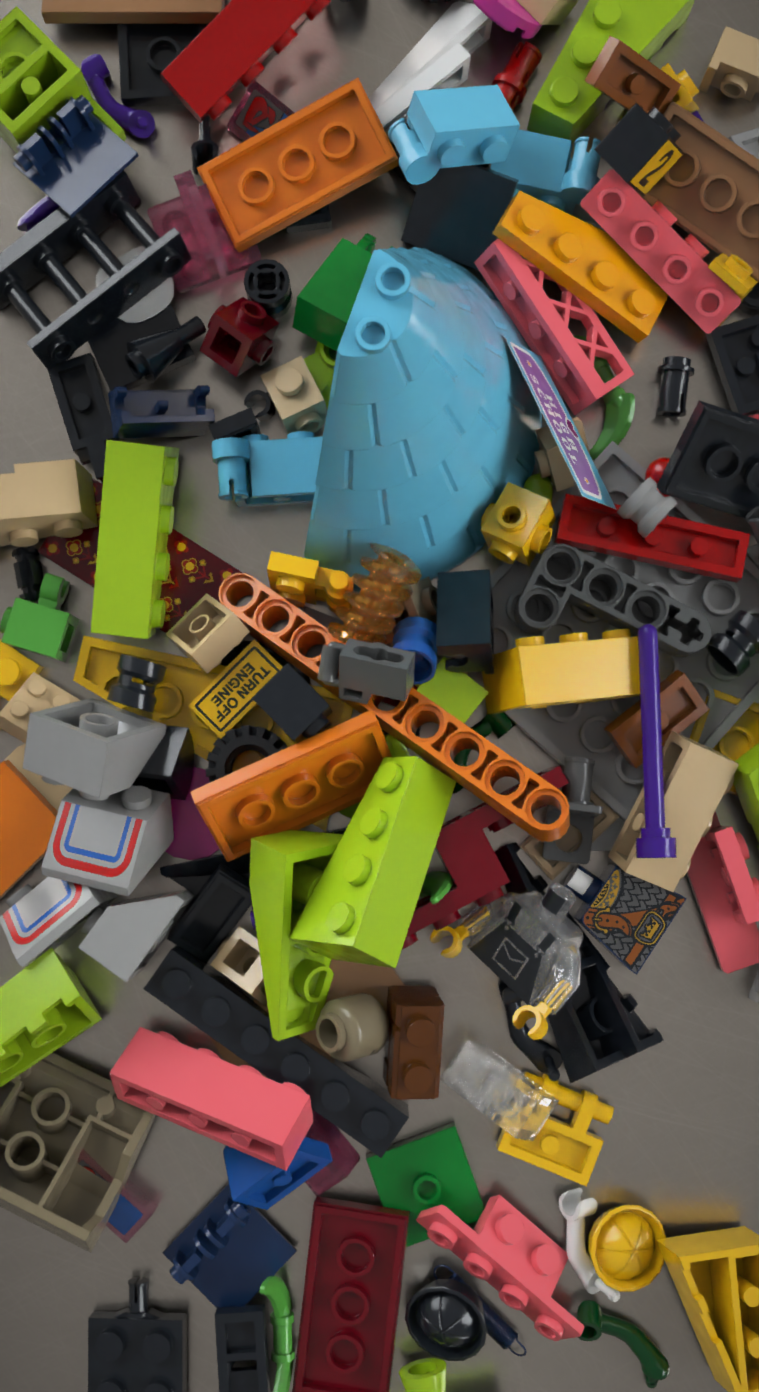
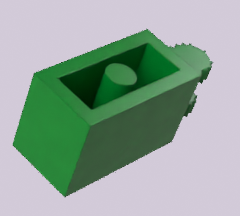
M367 233L357 245L344 238L341 239L297 296L292 328L337 351L375 249L376 237Z

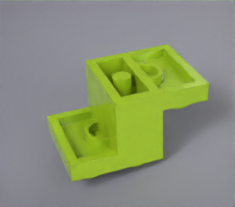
M17 6L0 21V137L18 153L16 147L19 144H23L35 132L39 135L36 129L38 126L42 125L47 130L51 128L47 122L49 116H53L59 121L56 113L67 104V100L70 97L76 99L83 95L94 109L91 113L125 141L127 137L124 130L92 98L81 70Z

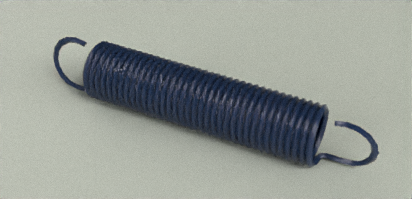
M442 1264L437 1265L434 1268L433 1274L436 1280L438 1279L435 1273L436 1269L438 1267H446L453 1273L448 1279H453L462 1282L472 1289V1287H470V1285H468V1283H466L465 1280H463V1278H461L460 1275H458V1273H455L450 1267ZM477 1294L483 1304L487 1334L501 1348H509L515 1355L525 1356L527 1351L518 1341V1333ZM515 1338L524 1349L523 1354H518L510 1348Z

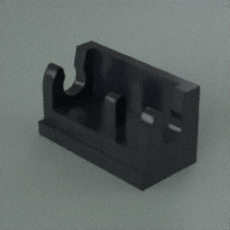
M490 569L438 573L437 654L446 656L460 654L466 656L462 659L451 658L445 660V669L457 673L484 671L485 674H494V605Z

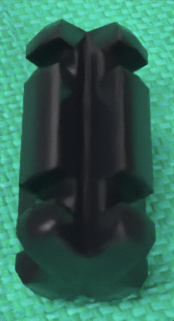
M34 546L20 547L12 551V557L17 559V562L13 564L18 589L21 588L23 594H20L19 597L35 603L39 600L40 587L44 578L41 561L36 559L39 553Z

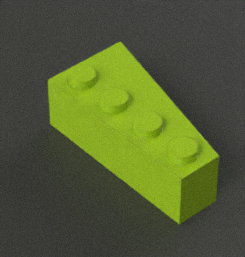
M589 0L532 104L527 130L568 139L573 143L605 109L606 104L610 101L609 97L584 81L609 36L619 39L645 59H651L662 48L664 41L687 21L695 0Z
M106 440L91 633L149 639L156 634V628H162L164 625L166 602L165 600H160L162 581H167L170 568V554L166 553L168 534L172 533L174 523V506L172 504L174 488L178 478L180 448Z
M418 756L384 757L289 939L329 959L396 968L456 781Z
M52 947L0 987V1087L102 1020L76 974Z

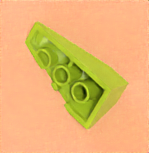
M287 830L251 838L249 886L272 1038L277 1041L315 1030L317 1020L327 999L334 976L333 971L329 968L332 959L289 939V936L343 834Z

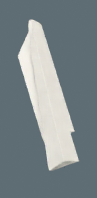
M462 1L453 3L371 94L369 100L387 136L391 125L395 121L404 118L405 123H407V112L414 91L457 88L468 79L470 54L490 39L492 20L475 4Z

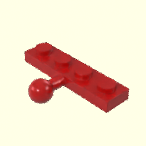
M662 457L651 462L647 467L645 480L651 477L658 484L670 458ZM567 493L563 498L554 543L566 544L576 548L735 583L742 579L750 533L667 515L647 537L643 538L637 532V525L631 519H623L616 513L622 505L614 504L616 509H613L588 498Z

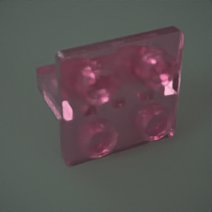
M191 170L173 176L180 195L179 197L150 207L147 210L154 231L161 238L175 227L192 257V260L185 264L178 274L173 276L179 293L187 292L248 269L256 261L262 260L257 244L240 253L236 250L211 199L206 184L197 187Z

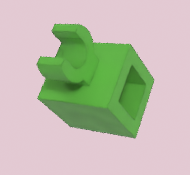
M45 573L40 587L38 603L16 597L13 607L9 606L3 614L0 631L4 635L1 642L66 663L80 620L70 613L60 611L61 605L67 596L70 582L65 581L62 577Z

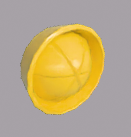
M622 1205L603 1212L594 1221L588 1235V1251L596 1274L607 1286L619 1292H635L649 1285L660 1273L665 1260L656 1239L666 1238L662 1223L652 1211L640 1205Z

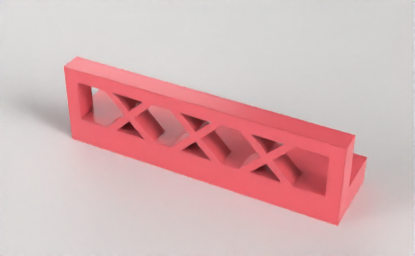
M497 239L492 242L474 262L532 352L541 356L558 392L574 416L635 375L593 309L531 262L523 259L519 253L502 240ZM543 279L556 282L562 291L561 302L548 298L542 288ZM569 317L582 322L587 330L586 341L573 336L568 328ZM595 356L606 359L616 374L614 378L606 383L603 382L594 368Z

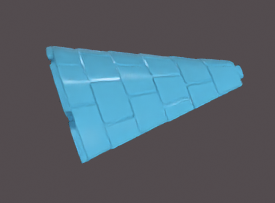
M392 247L373 251L337 349L304 558L319 561V567L347 573L353 580V594L365 591L386 590L384 584L410 574L413 582L428 576L430 580L438 578V573L453 570L479 552L486 542L481 532V519L489 504L497 502L508 482L523 488L525 481L532 475L534 469V452L539 450L535 430L542 428L541 411L504 335L529 349L526 341L495 294L479 279L459 264L425 248L413 247L405 249L403 247Z

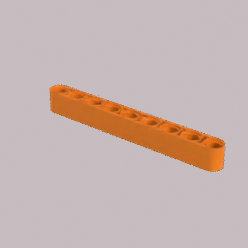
M235 573L224 579L218 592L220 603L235 613L250 631L248 634L339 698L338 687L325 685L321 680L317 679L321 654L313 658L305 657L308 649L314 645L329 644L330 642L346 644V641L247 573ZM253 595L248 604L236 607L238 600L242 597ZM289 620L284 629L278 632L270 631L273 624L277 621ZM411 688L406 701L400 700L399 704L389 711L378 709L379 703L385 698L383 696L372 694L367 704L341 699L360 714L372 709L381 729L534 838L543 842H552L566 834L570 826L569 803L566 796L558 788L414 688ZM434 722L439 725L437 733L432 737L420 738L416 736L418 727L423 723ZM464 749H473L479 753L477 761L469 766L455 764L454 758ZM505 776L513 777L520 782L518 789L509 795H501L493 790L495 782ZM543 805H553L561 812L559 819L551 824L537 822L533 818V814L536 809Z

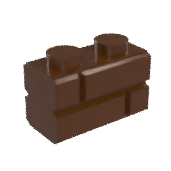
M433 986L388 987L387 1016L389 1027L384 1047L386 1057L383 1064V1079L386 1086H388L387 1089L390 1097L393 1099H435L439 1097L445 1005Z

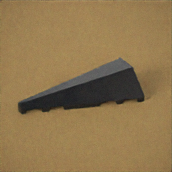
M515 842L503 846L495 854L510 880L509 883L505 884L511 906H513L514 902H517L522 907L516 917L522 938L536 951V945H539L548 933L556 938L546 950V955L541 954L542 958L536 981L542 999L549 994L560 979L565 980L570 985L569 990L548 1015L570 1084L663 1042L664 1039L657 1028L649 1030L634 1011L638 1003L631 994L622 995L609 978L606 971L610 966L568 910L559 911L555 915L543 906L541 901L546 895L544 889L548 884L541 875L532 876L518 857L517 852L521 848ZM538 947V953L544 954V952Z

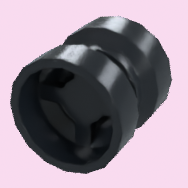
M263 259L253 263L246 271L244 277V286L248 300L261 305L273 319L280 318L287 313L292 304L293 296L288 272L282 264L275 260Z
M739 610L728 621V628L725 630V633L714 634L705 646L713 659L734 676H741L750 667V657L759 654V621L743 610Z
M121 654L117 665L120 673L117 683L111 685L107 700L153 713L157 701L154 691L156 685L163 681L167 668L150 661ZM132 678L144 681L143 685L132 682Z

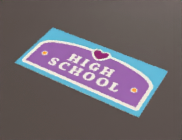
M504 335L581 495L616 509L541 356Z

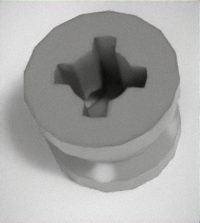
M649 477L633 492L616 513L623 519H631L637 525V532L645 538L671 512L678 502L671 496L664 497L657 490V483Z

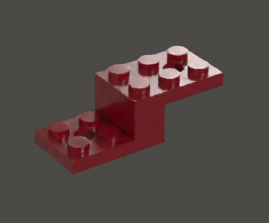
M560 766L550 767L537 773V775L558 789L569 783ZM520 783L501 792L500 794L509 795L515 792L518 789ZM485 802L442 824L435 850L446 871L451 875L453 884L447 894L435 904H432L430 901L431 895L417 901L402 950L418 941L416 932L431 924L435 930L442 929L461 918L458 910L472 902L477 904L478 907H482L504 895L501 887L509 883L510 880L483 829L488 827L490 832L493 831L495 833L513 824V822Z

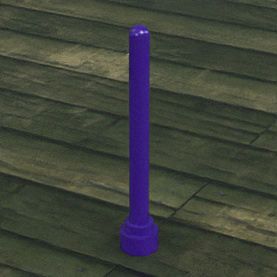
M645 624L638 631L645 828H640L641 838H636V858H677L676 838L671 837V828H665L658 632L653 625Z

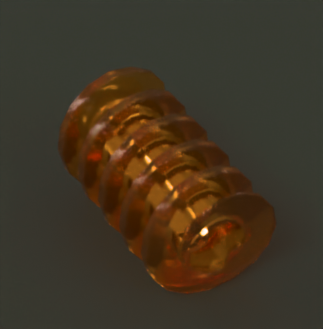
M370 543V547L378 557L377 559L367 556L361 558L360 564L370 573L369 575L354 573L351 580L361 590L360 592L349 589L344 591V599L353 606L352 608L346 606L336 607L334 612L344 624L330 622L327 625V631L334 638L344 644L350 638L369 643L380 642L386 645L388 642L386 635L391 634L396 626L394 618L401 616L404 611L403 602L408 601L413 594L411 585L417 584L422 577L421 570L408 556L388 546Z

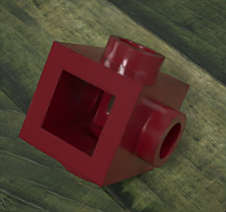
M241 297L227 307L221 305L213 313L208 323L209 329L199 351L229 373L238 377L256 363L261 366L269 359L276 346L272 339L280 323L269 316L261 305Z

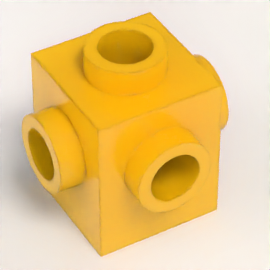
M508 482L497 502L489 504L481 519V532L489 548V553L495 558L508 564H513L514 560L530 566L536 553L542 554L547 548L552 537L551 527L556 517L550 499Z

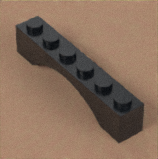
M177 945L169 951L144 987L145 991L269 1079L281 1084L290 1082L302 1088L306 1094L310 1095L311 1106L314 1111L380 1158L383 1157L409 1118L408 1104L402 1100L391 1098L388 1090L377 1082L334 1059L300 1035L281 1041L272 1038L268 1012L246 996L209 963H204Z

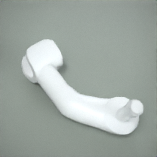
M580 1187L566 1191L559 1198V1208L564 1218L567 1219L566 1252L568 1260L588 1293L595 1294L601 1290L608 1296L610 1301L617 1302L620 1299L619 1291L607 1286L596 1274L584 1241V1218L596 1213L598 1203L594 1198L581 1201L583 1191Z

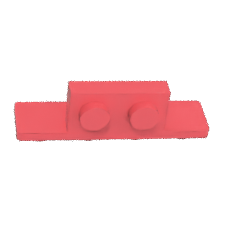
M610 169L581 200V207L705 333L710 334L741 304L740 297L721 278L708 268L709 265L703 260L710 252L692 233L683 239L671 227L678 219L659 200L651 206L614 169Z
M715 811L712 816L713 820L710 830L701 838L691 857L687 876L720 968L724 973L728 974L759 963V930L756 922L759 921V881L756 877H750L745 860L749 859L750 855L740 832L735 833L732 826H721Z
M500 1194L489 1198L474 1229L470 1228L444 1205L425 1209L419 1213L416 1221L427 1230L430 1240L442 1248L451 1250L463 1261L464 1268L471 1275L487 1281L499 1292V1298L506 1305L522 1311L535 1323V1329L542 1336L553 1341L581 1337L585 1326L551 1297L567 1263V1252Z

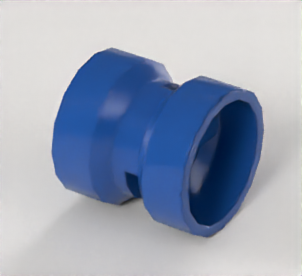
M418 616L401 620L395 627L392 641L393 648L415 652L413 685L430 681L435 675L438 661L436 648L437 625L427 618Z

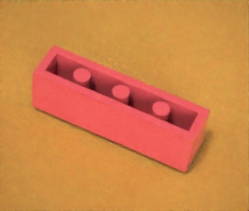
M140 1027L109 1072L117 1099L287 1171L314 1121L310 1095L306 1094L299 1086L290 1082L281 1084L268 1079L258 1070L248 1065L236 1066L222 1060L209 1049H194L180 1043L173 1035L164 1031L155 1033Z

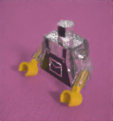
M552 883L544 896L537 891L522 894L508 892L485 906L474 908L458 920L459 926L453 929L446 926L439 930L434 929L431 933L430 941L433 944L439 942L445 936H453L452 945L440 953L445 958L458 956L463 947L462 940L467 937L471 940L467 947L527 1004L515 1011L512 1018L513 1025L519 1030L524 1027L528 1019L536 1018L535 1026L528 1032V1036L532 1040L542 1039L548 1031L547 1016L549 1014L556 1015L580 985L581 952L579 948L584 936L582 930L566 916L575 903L576 896L562 884Z

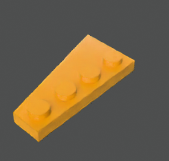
M519 191L511 199L492 233L637 343L649 335L669 296L606 231L522 191Z

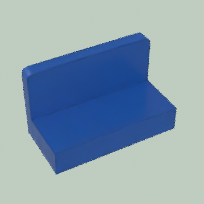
M305 1137L287 1171L229 1146H226L223 1150L232 1201L268 1210L333 1161L329 1144Z

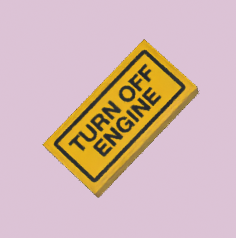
M254 639L188 707L222 739L226 735L225 732L234 729L258 705L252 697L283 667Z

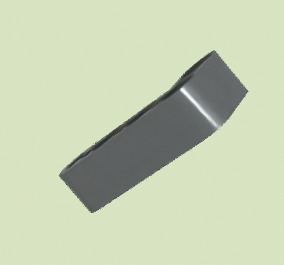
M566 544L553 545L544 552L514 608V620L518 627L530 634H540L548 630L559 618L565 604L568 602L618 629H630L632 636H638L640 627L645 624L635 619L632 613V606L637 601L645 602L653 612L650 624L656 629L663 623L669 626L660 631V633L658 632V649L677 658L687 657L705 648L712 634L708 619L700 612ZM556 558L565 561L570 569L569 578L564 580L553 578L547 570V562ZM601 580L607 583L611 589L610 601L601 602L593 598L589 588L590 582ZM533 599L544 602L549 611L548 619L542 622L530 619L525 612L526 602ZM687 625L689 627L688 636L693 640L683 644L680 642L682 633L676 629Z

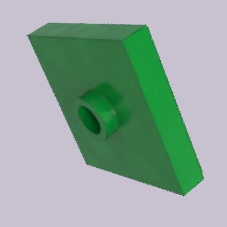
M454 1122L390 1145L382 1158L373 1152L366 1154V1160L382 1206L410 1211L406 1247L430 1239L427 1235V1230L416 1221L422 1210L444 1205L468 1225L478 1221L485 1208Z

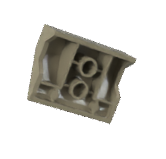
M51 1053L0 1087V1207L91 1253L117 1205L119 1196L125 1187L156 1115L117 1099L112 1081L55 1053ZM80 1161H85L103 1179L79 1165Z

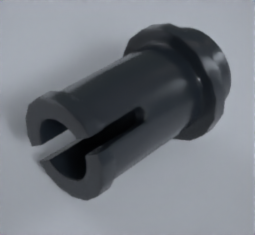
M681 356L663 358V365H660L657 369V373L661 375L659 402L656 410L658 415L666 417L686 416L689 377L693 376L695 371L694 368L690 367L691 359Z

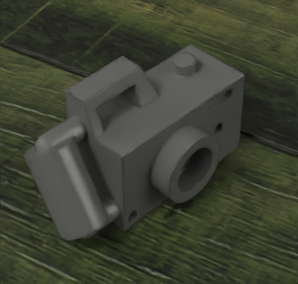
M350 638L346 644L330 642L329 644H323L317 679L321 680L325 685L338 687L339 698L367 704L371 695L374 694L406 701L414 684L415 652L388 647L380 642L369 643Z

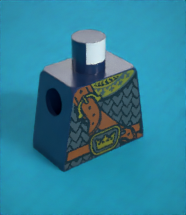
M578 864L571 871L563 885L564 889L583 901L573 918L623 966L636 975L686 901V898L682 895L630 875L619 866L608 864L599 878Z

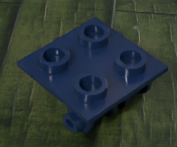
M83 95L76 99L70 97L67 100V104L56 113L59 121L53 116L47 118V122L51 127L49 130L40 125L36 128L39 135L35 132L23 144H19L16 147L18 153L13 156L15 162L12 163L14 167L71 218L139 156L133 148L91 113L94 109Z
M228 1183L162 1253L174 1264L169 1270L171 1276L179 1284L189 1280L217 1308L245 1306L260 1290L263 1281L269 1276H274L297 1252V1249L255 1207L232 1201Z

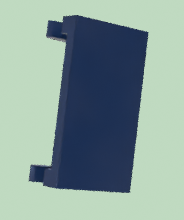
M198 385L195 389L127 390L126 387H114L113 391L108 393L113 438L204 436L209 430L208 425L215 422L214 409H206V396L210 393V387L208 385Z

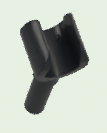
M209 116L201 123L199 122V138L191 146L192 170L196 175H198L197 167L219 156L218 145L212 141L210 136Z
M253 390L245 397L244 405L249 408L258 400L265 399V409L259 412L255 418L260 421L271 419L275 414L276 408L268 392Z

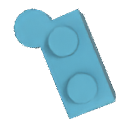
M498 85L414 91L407 112V124L410 129H408L405 119L401 118L391 125L388 136L400 155L399 166L407 182L419 185L431 180L440 168L505 162L520 124Z
M518 129L506 161L492 163L490 169L519 180L514 196L519 191H522L572 215L575 205L580 204L581 200L600 180L597 173L601 156L594 149L601 141L594 138L592 147L587 152L589 137L577 138L574 142L573 157L570 158L573 147L571 140Z
M296 431L287 434V439L269 440V436L264 434H250L242 438L228 437L212 441L213 462L218 464V498L220 500L233 501L232 485H234L235 502L238 507L313 502L323 436L315 437V434L310 431Z

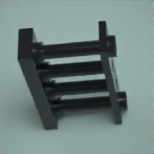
M124 170L73 218L59 207L0 253V311L12 303L32 327L36 335L26 343L48 371L59 363L68 360L79 347L166 279L178 274L183 266L192 260L180 233L175 227L160 238L135 210L134 207L141 200ZM118 219L122 221L145 248L142 253L125 266L98 236ZM82 247L88 251L110 277L89 294L86 293L62 264ZM46 275L51 278L73 305L52 323L26 292Z

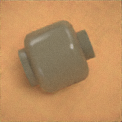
M357 993L333 999L325 1004L317 1020V1040L320 1046L334 1059L341 1062L352 1061L376 1054L384 1047L388 1036L389 1020L382 1005L372 995Z

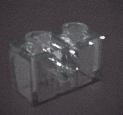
M465 1038L440 1077L442 1082L517 1139L534 1141L559 1102L557 1098L489 1047Z

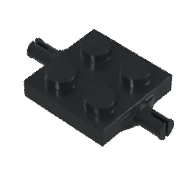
M140 1277L128 1280V1308L118 1312L94 1311L88 1318V1392H187V1313H163L154 1308H149L148 1278L142 1277L140 1280Z

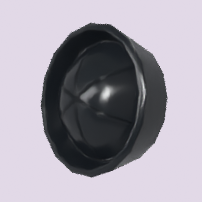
M437 1279L417 1291L407 1303L405 1320L408 1331L417 1345L430 1355L446 1361H464L477 1355L485 1345L487 1325L482 1301L464 1283L453 1279Z

